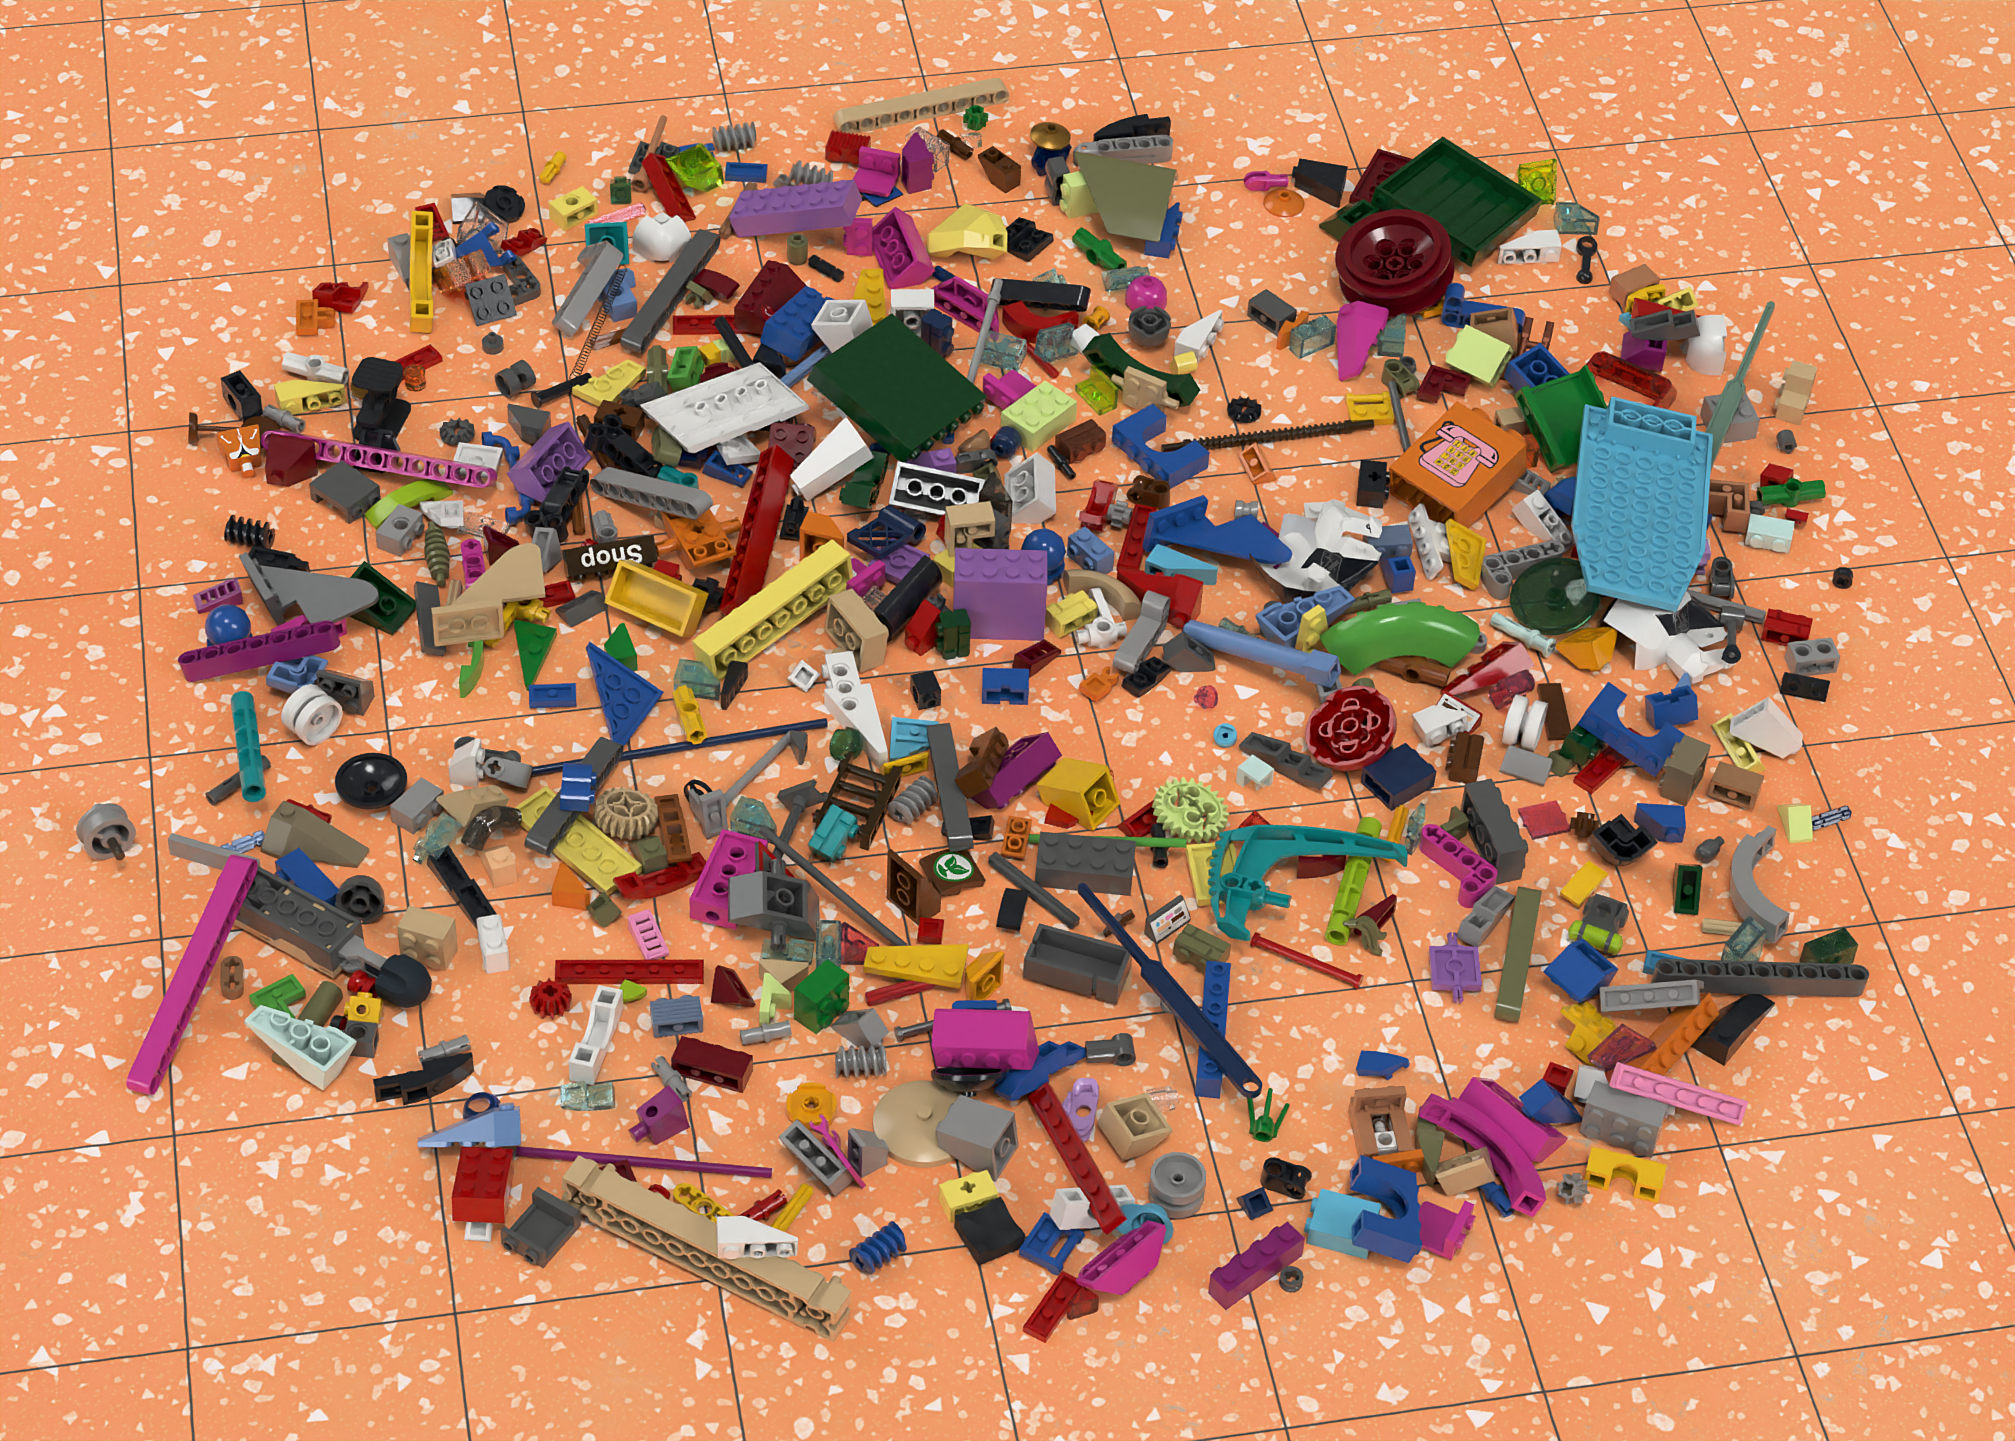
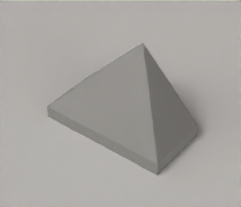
M536 527L531 543L536 544L540 548L543 572H546L563 559L556 529Z

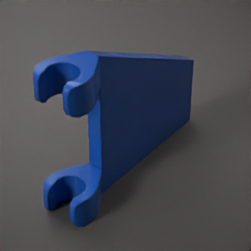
M491 222L483 230L455 248L456 260H453L452 263L457 271L460 272L505 266L515 261L517 257L511 250H507L500 257L497 255L488 238L497 234L500 229L495 223Z

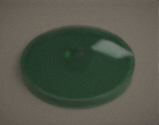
M1552 558L1530 566L1516 579L1510 593L1512 612L1518 623L1527 629L1540 631L1541 635L1549 636L1569 633L1583 626L1596 613L1601 601V594L1587 591L1580 561L1570 558Z

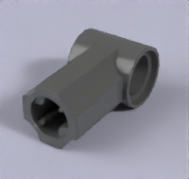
M1128 1033L1116 1034L1110 1040L1085 1041L1087 1063L1114 1062L1118 1066H1129L1136 1061L1133 1037Z

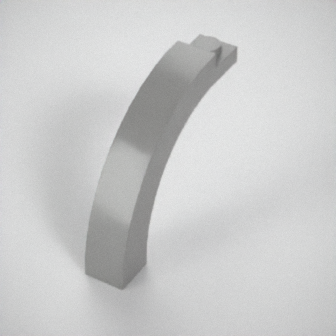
M1768 825L1762 832H1758L1755 837L1746 834L1737 846L1731 866L1730 894L1737 912L1747 925L1763 938L1775 943L1787 932L1790 913L1779 908L1764 896L1756 885L1752 873L1758 862L1774 848L1776 829Z

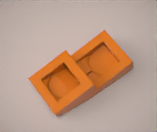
M1301 310L1294 323L1287 320L1284 322L1278 332L1276 349L1282 350L1292 345L1305 333L1308 328L1309 312Z

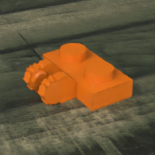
M318 299L296 300V335H318V326L322 329L334 327L336 324V320H334L336 311L329 307H319Z

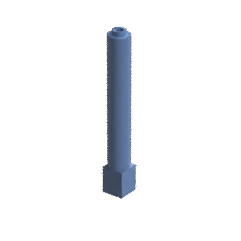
M1190 620L1184 625L1182 632L1184 631L1207 648L1305 676L1306 681L1331 688L1341 673L1338 656L1315 649L1308 653L1196 620Z

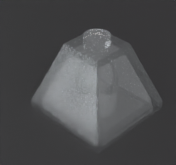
M476 201L458 227L456 241L462 244L493 222L499 227L500 231L489 237L488 240L497 254H503L505 251L500 246L502 240L507 239L509 224L479 201Z

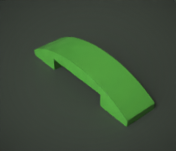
M483 640L468 642V647H473L471 665H461L459 677L460 698H466L475 688L481 677L484 667Z

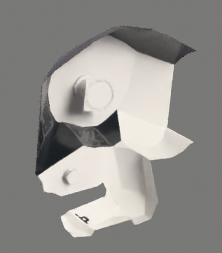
M1332 499L1323 504L1317 522L1297 514H1284L1278 539L1292 551V558L1289 562L1283 563L1277 569H1274L1273 566L1276 564L1257 562L1250 553L1249 557L1267 584L1285 604L1293 602L1294 598L1300 596L1302 599L1314 596L1315 592L1340 585L1349 592L1379 563L1382 552H1378L1370 544L1351 537H1342V533L1348 531L1379 538L1382 532L1383 521L1373 515L1367 516L1345 507L1344 502Z
M1687 591L1676 612L1615 598L1598 622L1599 624L1605 621L1636 642L1635 670L1653 669L1666 662L1679 680L1684 673H1688L1690 683L1693 684L1703 681V676L1723 668L1729 669L1736 664H1729L1724 661L1722 654L1725 648L1705 652L1699 649V647L1703 648L1722 641L1724 638L1727 640V633L1724 630V624L1719 622L1697 598Z

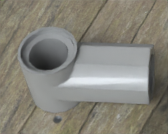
M605 510L597 511L592 516V524L598 543L617 541L618 532L614 526L611 514Z

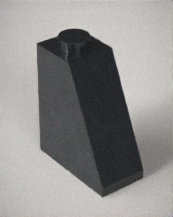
M1299 158L1298 165L1293 166L1292 178H1295L1294 187L1336 208H1340L1348 166Z

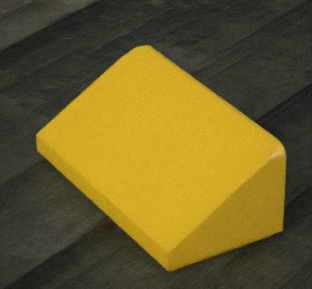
M925 752L884 763L879 768V772L883 775L886 773L890 774L893 765L902 768L901 777L927 771L929 754Z

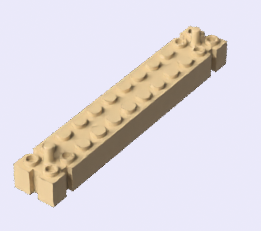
M578 1155L563 1175L562 1190L565 1192L562 1195V1201L580 1210V1215L588 1216L589 1221L805 1329L810 1327L815 1330V1334L833 1343L849 1321L850 1308L848 1306L851 1303L852 1291L841 1284L842 1280L839 1276L834 1275L829 1283L825 1282L826 1278L821 1273L813 1272L795 1260L779 1256L763 1258L739 1257L736 1259L718 1258L716 1223L710 1221L704 1215H698L688 1210L682 1204H676L666 1199L660 1193L652 1192L642 1187L638 1182L621 1177L615 1172L616 1168L613 1164L608 1163L603 1170H600L595 1161Z

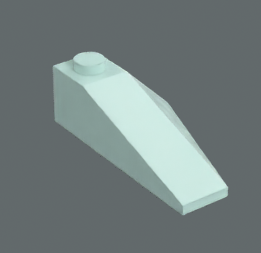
M260 1005L244 1020V1024L297 1073L321 1090H324L340 1074L357 1042L335 1027L328 1026L324 1028L314 1025L312 1020L305 1019V1021L291 1018L289 1013Z

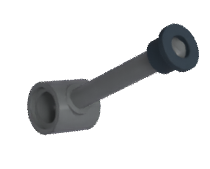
M1722 605L1719 622L1723 623L1724 628L1727 629V646L1722 656L1725 662L1734 664L1741 659V652L1736 646V630L1742 631L1745 608Z

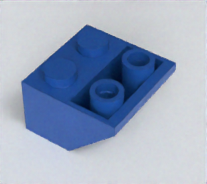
M1582 938L1569 944L1549 964L1544 973L1554 984L1559 985L1566 991L1570 998L1581 1003L1600 994V987H1608L1618 968Z

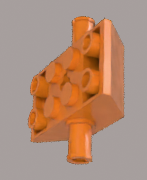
M710 508L697 519L660 511L668 539L655 542L657 557L676 551L684 567L692 569L736 555V551L726 535L740 532L742 525L738 517L720 523Z

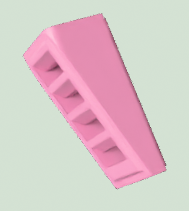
M649 909L628 916V929L645 960H657L669 955V950ZM659 946V948L650 951L647 950L649 948Z

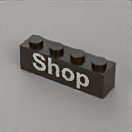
M654 535L562 550L566 577L572 576L573 581L585 579L586 574L595 573V577L608 575V570L616 569L619 560L631 559L647 567H653L652 562H657L658 560Z

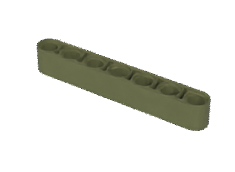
M1518 886L1494 1015L1496 1019L1519 1023L1542 890Z

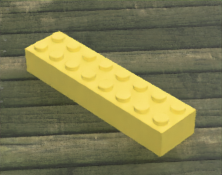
M830 540L825 545L820 546L813 554L802 559L795 567L787 570L777 580L769 583L762 591L751 596L740 607L733 609L729 615L717 621L707 631L699 634L692 641L697 670L713 684H718L725 678L731 660L749 661L827 604L829 596L846 590V582L853 578L850 554L834 540Z

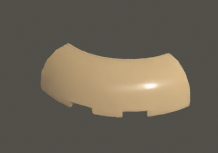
M1072 569L1064 571L1063 582L1067 594H1075L1083 590L1088 595L1089 589L1099 587L1104 598L1109 601V605L1116 609L1123 621L1139 618L1142 606L1141 601L1132 590L1119 580L1104 573L1091 570Z

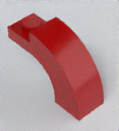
M1100 479L1093 482L1088 504L1079 513L1078 520L1082 521L1080 527L1101 532L1105 529L1108 523V508L1110 504L1115 502L1119 484Z

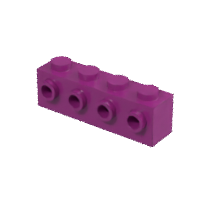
M1288 1221L1280 1227H1274L1265 1238L1254 1241L1245 1252L1236 1254L1229 1263L1223 1267H1217L1211 1273L1208 1294L1227 1310L1281 1272L1285 1267L1302 1257L1305 1238Z

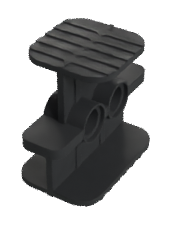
M367 357L359 363L352 376V384L356 388L368 390V393L365 394L362 407L356 416L357 424L353 429V437L359 441L362 426L391 430L395 439L397 438L411 412V404L408 401L396 398L398 387L403 380V367L400 363L376 357Z

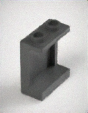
M342 460L309 483L311 500L316 503L323 499L345 514V521L348 524L360 518L374 504L381 500L379 485Z
M537 1187L532 1193V1204L510 1229L504 1226L500 1230L501 1244L506 1250L523 1256L530 1264H536L544 1269L581 1226L580 1210Z

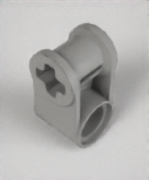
M491 757L486 760L484 771L489 777L527 789L533 766L499 757ZM500 766L501 770L495 771L494 767Z

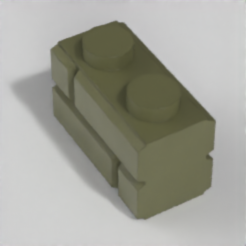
M1188 923L1174 941L1173 955L1179 961L1188 962L1205 973L1206 961H1228L1231 944Z

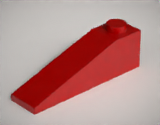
M1123 568L1117 570V580L1132 590L1141 603L1148 590L1170 597L1167 623L1183 629L1186 623L1190 620H1197L1199 617L1204 582L1183 574H1175L1172 577L1164 576L1163 572H1156L1155 575L1146 574L1143 570Z

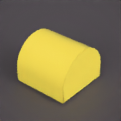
M1193 351L1174 356L1169 365L1172 374H1186L1197 370V359Z

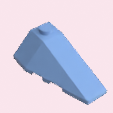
M1340 585L1315 592L1314 596L1302 599L1300 596L1294 598L1293 602L1281 604L1279 602L1272 604L1257 613L1255 618L1267 641L1295 649L1303 614L1319 604L1325 609L1327 624L1329 625L1355 602V598Z

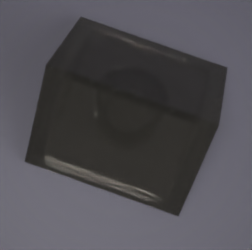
M991 472L979 492V502L990 501L993 509L1010 518L1011 530L1013 501L996 473Z

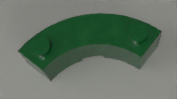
M870 450L873 458L855 469L852 479L846 482L845 488L842 487L840 490L839 500L842 501L843 505L872 509L873 504L870 503H876L880 493V487H877L878 483L884 482L890 459L887 453Z

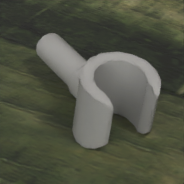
M780 174L773 182L776 188L794 186L791 183H787L788 176L786 174Z

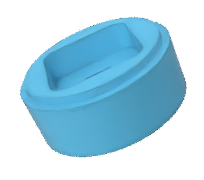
M1222 723L1215 728L1213 736L1218 746L1228 748L1236 743L1237 732L1233 725Z

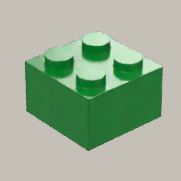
M826 959L794 988V1020L816 1035L823 1028H828L833 1019L839 1014H843L850 1005V974Z

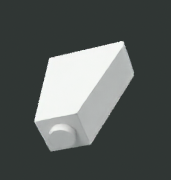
M1769 697L1731 718L1730 733L1781 758L1795 754L1802 748L1803 733Z

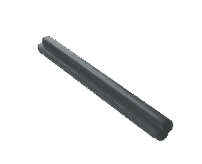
M994 852L989 856L988 863L1023 891H1029V896L1072 929L1078 926L1080 917L998 852Z

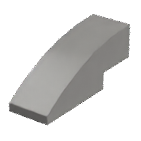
M1493 886L1474 904L1472 912L1461 921L1457 938L1474 947H1479L1501 921L1516 896L1497 886Z

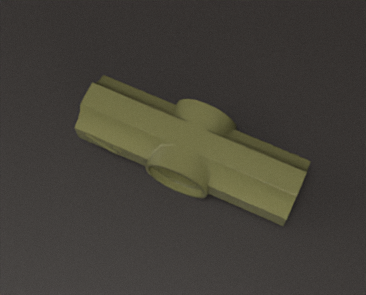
M653 345L651 349H648L647 383L658 381L668 395L667 384L669 382L667 376L669 370L666 361V349L662 348L661 345Z

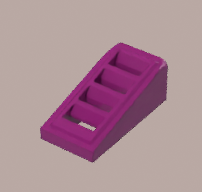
M237 577L193 595L198 614L210 612L222 604H243L242 591Z

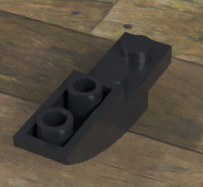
M1148 114L1124 118L1093 134V142L1103 139L1170 136L1171 120L1169 116L1149 119Z
M472 1052L439 1059L434 1058L423 1061L422 1070L373 1079L376 1102L402 1098L404 1106L432 1098L453 1088L474 1072Z

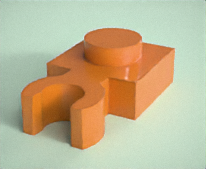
M1106 666L1103 668L1100 676L1094 672L1080 683L1079 691L1093 701L1098 702L1112 690V685L1119 681V673L1109 675L1111 667Z

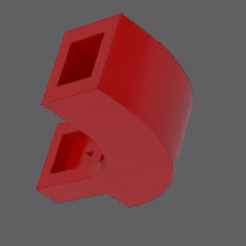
M1020 301L1003 307L1002 323L1015 337L1022 335L1029 343L1050 345L1062 343L1064 335L1070 334L1078 328L1079 314L1076 310L1053 317H1042L1030 312L1024 303Z

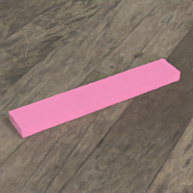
M1620 1062L1616 1063L1609 1086L1736 1125H1741L1748 1105L1746 1100Z

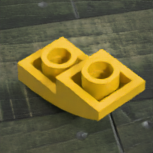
M1664 284L1649 286L1629 295L1624 313L1629 312V314H1632L1634 298L1654 302L1665 297L1666 288Z
M1588 861L1563 887L1560 895L1580 908L1591 893L1596 892L1607 878L1608 873L1591 861Z

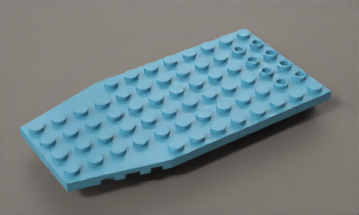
M1612 396L1607 409L1585 404L1582 415L1571 528L1587 591L1664 610L1677 611L1703 557L1706 545L1713 434L1696 430L1697 416Z

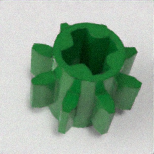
M973 105L965 110L963 123H968L967 128L971 130H981L983 127H986L989 114L984 113V108L981 106Z

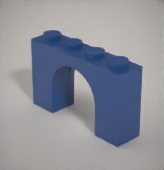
M1151 404L1114 424L1112 428V442L1154 479L1168 482L1171 489L1206 470L1209 464L1210 452L1196 440L1173 452H1159L1149 448L1145 443L1166 431L1167 415L1154 404Z
M1608 682L1577 724L1656 777L1667 757H1671L1675 743H1680L1685 734L1667 721L1656 735L1650 737L1635 734L1627 729L1620 721L1617 713L1627 694Z
M1360 1155L1349 1171L1350 1190L1382 1201L1393 1211L1397 1219L1388 1218L1363 1209L1352 1225V1245L1410 1263L1414 1255H1418L1422 1248V1240H1420L1421 1222L1419 1221L1420 1203H1418L1417 1196L1419 1185H1417L1416 1173Z

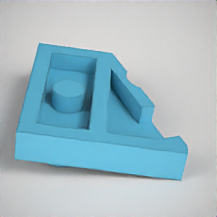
M892 717L889 762L930 749L926 726L939 724V721Z

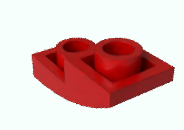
M535 228L519 230L517 237L502 240L500 248L504 251L511 250L515 255L522 256L541 247L547 242L548 238Z

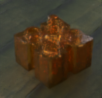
M478 249L433 269L432 275L441 294L449 292L451 295L465 290L464 285L487 279L486 275L491 273L492 270L482 249Z

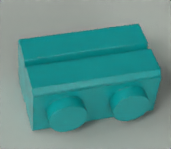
M832 804L807 844L809 850L832 863L837 858L841 859L847 849V846H845L849 837L853 839L859 830L857 817Z

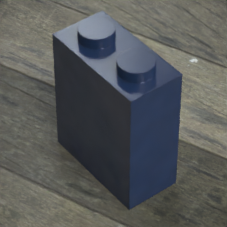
M1405 742L1383 755L1375 763L1363 767L1361 783L1389 810L1393 811L1396 807L1407 803L1434 787L1437 771L1415 749H1412Z

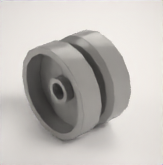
M1171 1152L1163 1154L1156 1159L1150 1171L1148 1192L1150 1203L1163 1207L1168 1214V1218L1182 1219L1195 1214L1200 1210L1204 1202L1206 1170L1203 1164L1195 1156L1185 1152Z

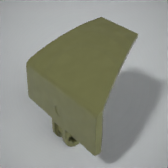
M1075 151L1076 162L1080 167L1108 234L1156 243L1160 242L1174 181H1178L1179 177L1177 169Z

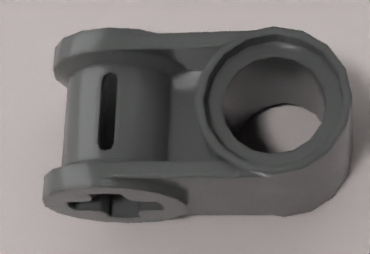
M1716 557L1712 562L1709 574V595L1728 596L1729 599H1733L1735 581L1733 579L1732 562L1726 557Z

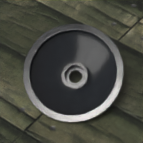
M364 753L354 756L341 765L335 776V788L338 796L348 805L359 809L372 810L386 807L403 795L407 787V773L404 766L394 757L383 753Z
M943 1067L931 1070V1077L934 1081L949 1090L961 1092V1095L966 1097L977 1096L978 1091L992 1088L1007 1076L1006 1069Z

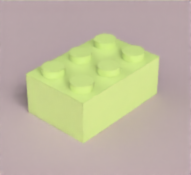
M1043 381L1001 412L1000 428L1009 426L1016 429L1022 438L1021 446L1033 453L1076 421L1077 401L1047 381Z

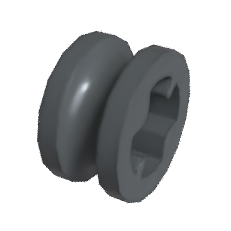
M1294 1266L1285 1267L1280 1273V1287L1289 1293L1299 1291L1303 1284V1272ZM1291 1277L1296 1278L1295 1280L1293 1279L1291 1282L1287 1281V1279H1290Z

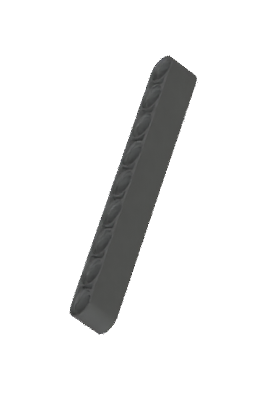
M699 229L624 331L620 344L622 348L640 354L645 352L688 292L686 286L690 280L692 281L706 267L718 250L721 241L720 234Z
M1660 959L1655 965L1651 983L1700 980L1704 981V989H1699L1700 993L1859 997L1863 994L1866 987L1869 971L1864 966L1857 964Z

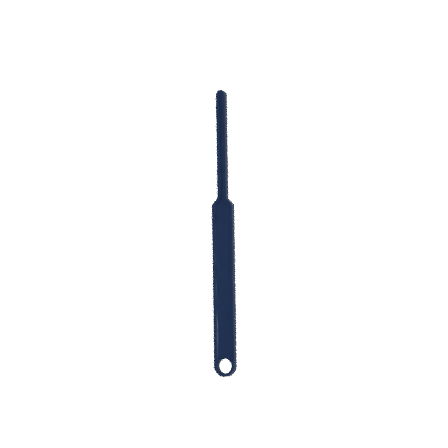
M1080 883L1078 885V894L1140 965V976L1236 1089L1246 1098L1258 1097L1262 1092V1081L1165 967L1159 961L1149 959L1085 883ZM1251 1082L1256 1084L1258 1089L1248 1091L1243 1085Z

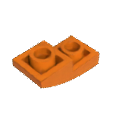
M1015 816L1008 817L1001 856L1025 859L1032 819Z

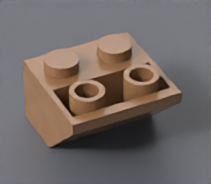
M1513 307L1471 313V327L1510 345L1514 350L1513 355H1517L1518 323Z

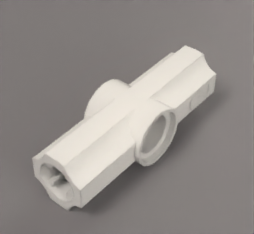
M286 352L283 357V370L307 376L308 381L344 384V387L348 382L350 375L348 368L326 363L320 355L315 354L305 357Z

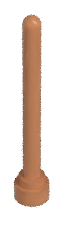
M661 115L658 120L645 158L649 153L655 154L667 122L665 115ZM643 165L640 172L634 174L631 181L632 187L638 191L646 190L649 183V178Z

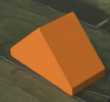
M564 862L560 863L551 889L552 905L586 911V907L590 904L589 892Z

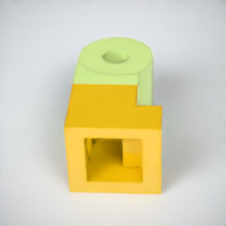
M723 338L698 348L705 363L704 369L714 363H731L737 360Z

